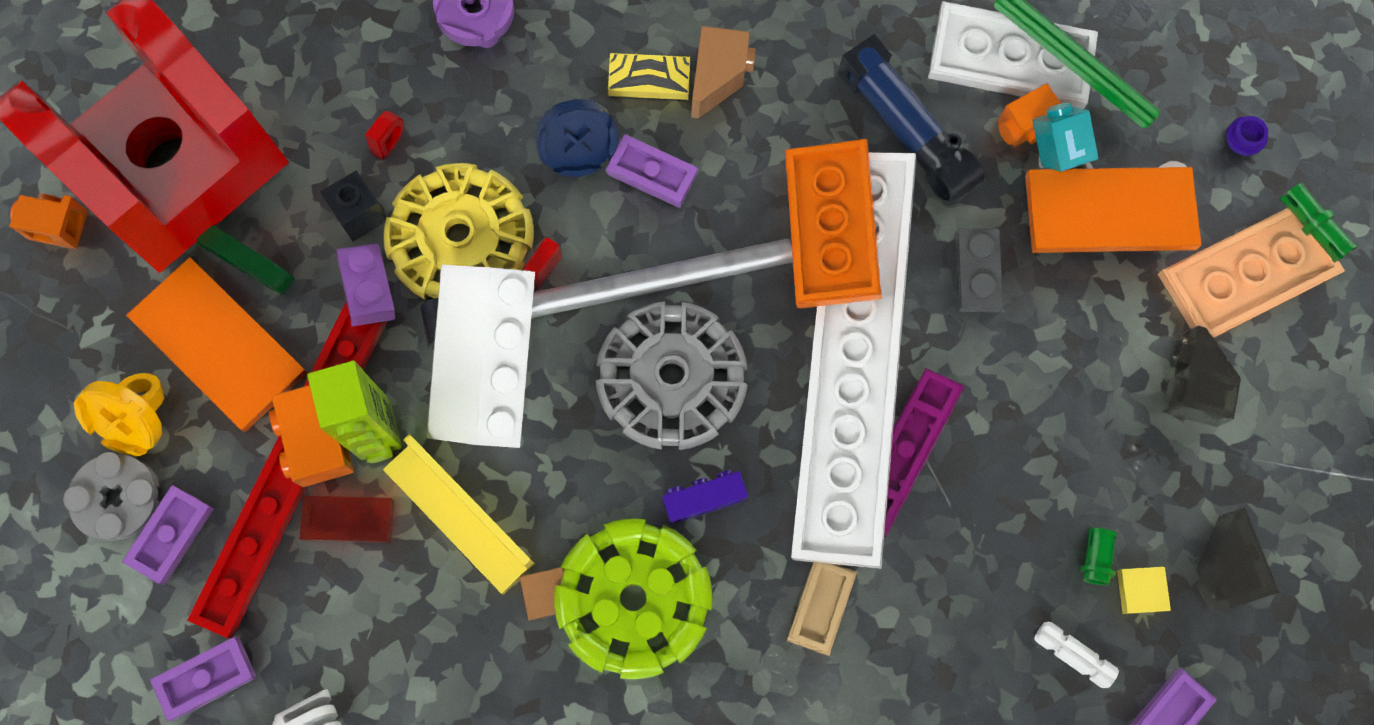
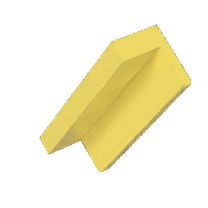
M409 434L403 439L408 446L383 470L494 587L504 595L520 579V576L527 573L535 563Z

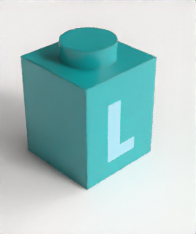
M1062 103L1047 108L1046 115L1032 119L1041 165L1043 167L1062 172L1099 159L1089 110L1074 108L1071 103Z

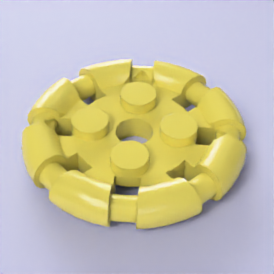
M468 163L435 167L437 171L424 177L419 174L402 188L392 202L394 210L391 217H386L383 239L386 257L388 260L393 261L396 267L394 274L399 281L415 295L425 300L428 297L438 298L439 282L433 279L437 270L441 271V265L491 267L523 271V267L526 264L523 262L527 251H532L534 226L530 209L524 208L521 202L523 195L508 179L493 170H490L488 173L477 169V165ZM472 185L482 188L479 198L467 194ZM444 186L447 192L432 199L429 192ZM506 208L509 215L498 219L495 210ZM418 213L422 215L418 226L407 222L410 214ZM455 224H464L470 228L469 235L460 242H454L447 238L448 230ZM500 240L511 243L508 255L499 252ZM418 246L423 255L411 260L408 253L412 248Z

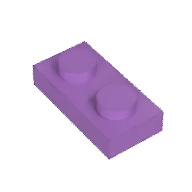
M624 134L606 168L607 175L681 208L698 174V168Z
M379 243L336 249L351 325L358 326L395 320V309Z
M172 485L122 563L158 584L166 585L214 508Z
M233 637L150 679L167 721H175L256 679L257 676L240 638Z

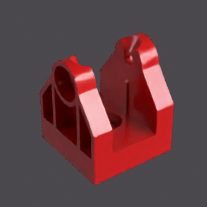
M120 0L105 13L113 22L119 35L144 64L70 124L42 96L21 79L0 96V121L111 231L158 273H161L197 242L196 239L212 225L216 226L283 169L289 161L250 110L153 0ZM171 139H182L179 151L170 161L159 167L147 168V160L156 147Z

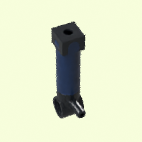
M873 34L842 55L837 73L854 94L858 91L862 93L908 152L916 154V161L925 171L930 188L941 201L950 205L984 181L983 168L970 151L965 148H959L962 143L960 135L957 133L948 134L890 64L892 54L879 38Z

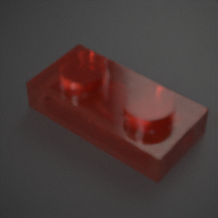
M303 496L299 540L309 542L391 544L395 500L378 497Z

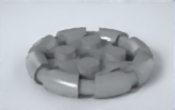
M665 301L643 306L626 316L627 321L618 329L613 327L607 335L599 351L596 363L600 367V379L595 381L597 394L611 421L615 419L624 428L622 433L642 445L662 450V446H679V450L690 449L718 436L717 430L726 422L732 423L737 416L747 392L748 385L744 383V370L748 369L747 360L737 336L732 330L727 331L719 323L720 318L717 315L691 303L682 302V305H665ZM665 322H681V334L664 333ZM639 332L647 339L636 348L630 340ZM706 334L715 342L710 349H707L699 341ZM667 364L679 365L684 371L683 379L677 384L665 383L659 375L662 367ZM620 366L630 367V379H617V368ZM714 369L727 370V382L714 381ZM635 398L645 407L637 417L627 408ZM708 400L715 410L705 418L697 409ZM662 416L667 419L679 417V429H662Z

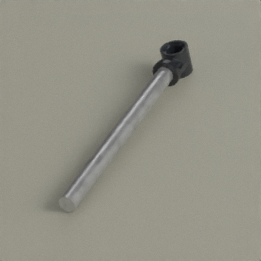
M787 238L533 292L531 318L793 263L792 245ZM438 298L425 302L420 308L428 349L433 351Z

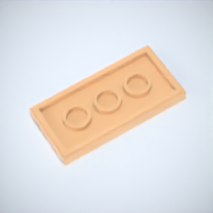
M1286 208L1163 269L1158 273V276L1201 345L1338 276L1345 270L1339 261L1336 263L1332 261V258L1312 235L1306 236L1301 229L1304 226Z

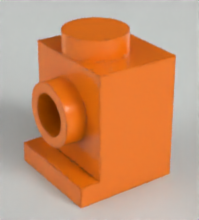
M1048 83L1006 105L997 123L1000 135L1007 144L1015 148L1025 141H1028L1030 145L1037 142L1032 119L1046 115L1047 108L1061 104Z
M44 193L38 194L37 198L19 195L18 200L11 207L9 227L31 241L77 249L88 210L71 196L63 195L62 199Z

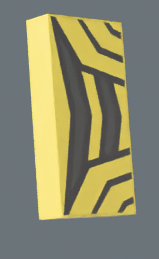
M610 53L608 96L688 100L690 57Z

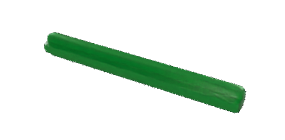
M1026 0L995 1L994 7L1140 127L1146 129L1159 116V108Z

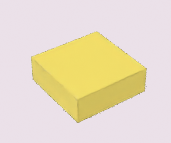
M1165 567L1117 570L1123 614L1171 611Z

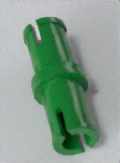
M1303 182L1287 192L1288 195L1284 194L1280 198V201L1288 207L1304 226L1301 229L1306 236L1312 235L1332 258L1334 263L1348 255L1349 251H1353L1358 247L1334 221L1335 214L1331 209L1325 210L1306 189Z

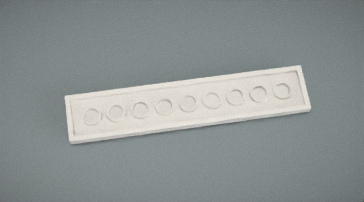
M869 152L882 299L817 306L791 558L796 561L879 569L882 567L916 171L915 153Z

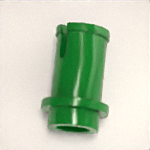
M1089 528L1085 565L1080 566L1079 571L1083 573L1084 582L1095 585H1110V579L1116 575V572L1112 570V562L1117 533L1104 528Z

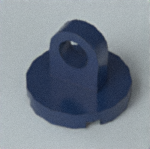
M573 99L554 105L546 111L538 122L535 133V142L541 161L553 168V172L571 177L592 174L601 169V164L607 158L610 161L613 157L619 141L615 121L607 109L592 100Z

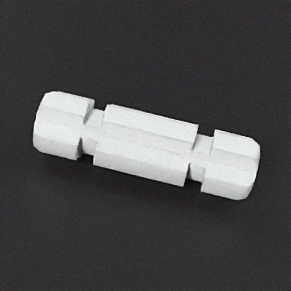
M1048 621L1040 626L1034 638L1038 644L1047 650H1055V656L1082 675L1089 674V680L1099 687L1109 688L1114 683L1119 673L1117 667L1107 660H1099L1097 653L1070 634L1064 636V630L1054 623Z

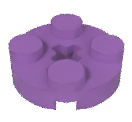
M433 0V8L439 29L449 39L465 46L489 48L498 42L499 37L504 35L512 24L515 11L513 0H480L481 8L483 9L476 13H468V9L464 7L466 3L473 4L475 0Z

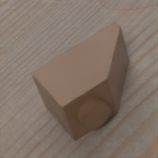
M701 26L691 118L702 117L743 87L745 72L753 73L756 48L748 47L750 32Z

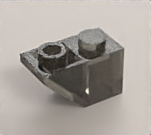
M1196 326L1183 336H1180L1174 346L1173 360L1177 361L1175 376L1170 378L1165 394L1166 400L1170 401L1168 415L1218 427L1233 420L1235 417L1241 378L1207 328Z

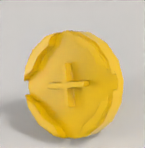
M149 373L134 374L125 378L119 384L95 381L88 384L74 402L75 415L82 428L90 435L95 431L104 439L100 443L109 450L123 455L141 456L146 454L149 449H152L162 436V424L155 411L164 400V391L160 380L155 375ZM148 391L141 396L137 395L139 392Z

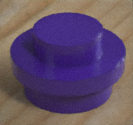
M1239 117L1228 126L1226 141L1229 147L1237 154L1252 156L1259 153L1266 146L1268 127L1258 117Z

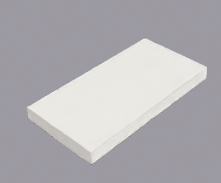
M942 2L930 61L929 79L1020 97L1048 83L1061 104L1071 103L1072 107L1084 109L1088 104L1090 85L1002 13ZM1054 23L1095 56L1097 31Z

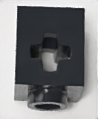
M357 170L320 191L352 242L386 221L384 212Z

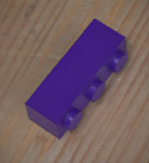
M732 469L718 473V478L707 481V478H701L691 482V487L682 489L681 486H676L666 490L667 495L662 496V501L670 525L746 501L748 494L740 471L733 473Z

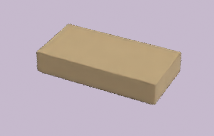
M813 562L786 641L829 656L857 572L837 564Z

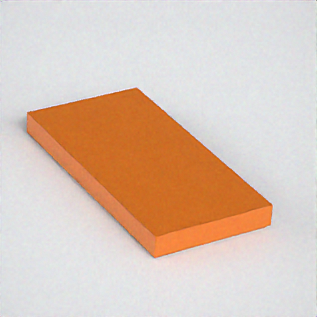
M867 139L785 150L795 298L798 309L882 299Z
M1192 167L1068 169L1062 172L1053 169L1028 170L1025 174L1032 253L1197 250L1202 246Z
M190 257L126 315L245 433L274 406L273 395L290 391L308 374L277 341Z

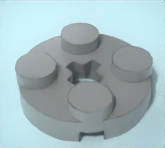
M106 452L87 462L79 469L72 479L69 489L64 494L63 502L66 509L69 510L72 522L85 535L101 541L127 540L138 536L159 506L160 501H157L159 494L157 487H160L154 471L144 462L129 455ZM121 486L123 490L119 497L123 502L120 506L111 504L107 507L105 504L107 492L110 489L116 490Z

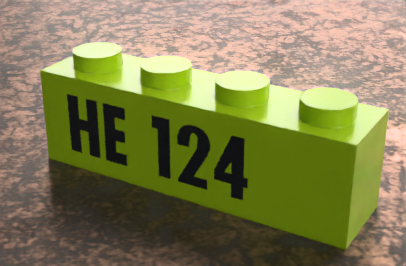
M355 361L307 374L320 429L360 460L367 459V463L381 462L393 457L392 451L403 448L391 400Z

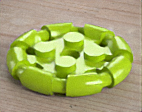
M637 518L621 519L603 524L605 529L592 536H589L587 533L571 548L560 567L564 569V574L560 586L555 585L554 591L555 617L559 630L564 628L571 641L568 646L582 662L602 674L604 670L621 674L620 679L630 680L645 679L663 674V668L677 660L679 663H682L689 657L707 630L703 625L707 610L712 611L713 604L712 585L707 567H701L695 556L697 550L691 542L676 530L664 524L660 528L646 524V519ZM641 541L657 545L654 558L638 554ZM614 544L620 556L612 557L604 564L598 552ZM680 563L687 577L675 584L672 574L667 569ZM580 575L594 578L589 594L576 591ZM629 586H638L646 593V603L637 611H629L621 604V594ZM677 602L690 605L686 621L673 618ZM592 613L593 619L599 628L586 633L579 619ZM662 632L669 645L653 653L647 640L656 637ZM613 638L629 643L626 657L609 652Z

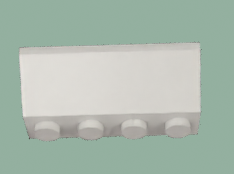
M441 265L426 438L473 445L520 448L535 272L491 267Z

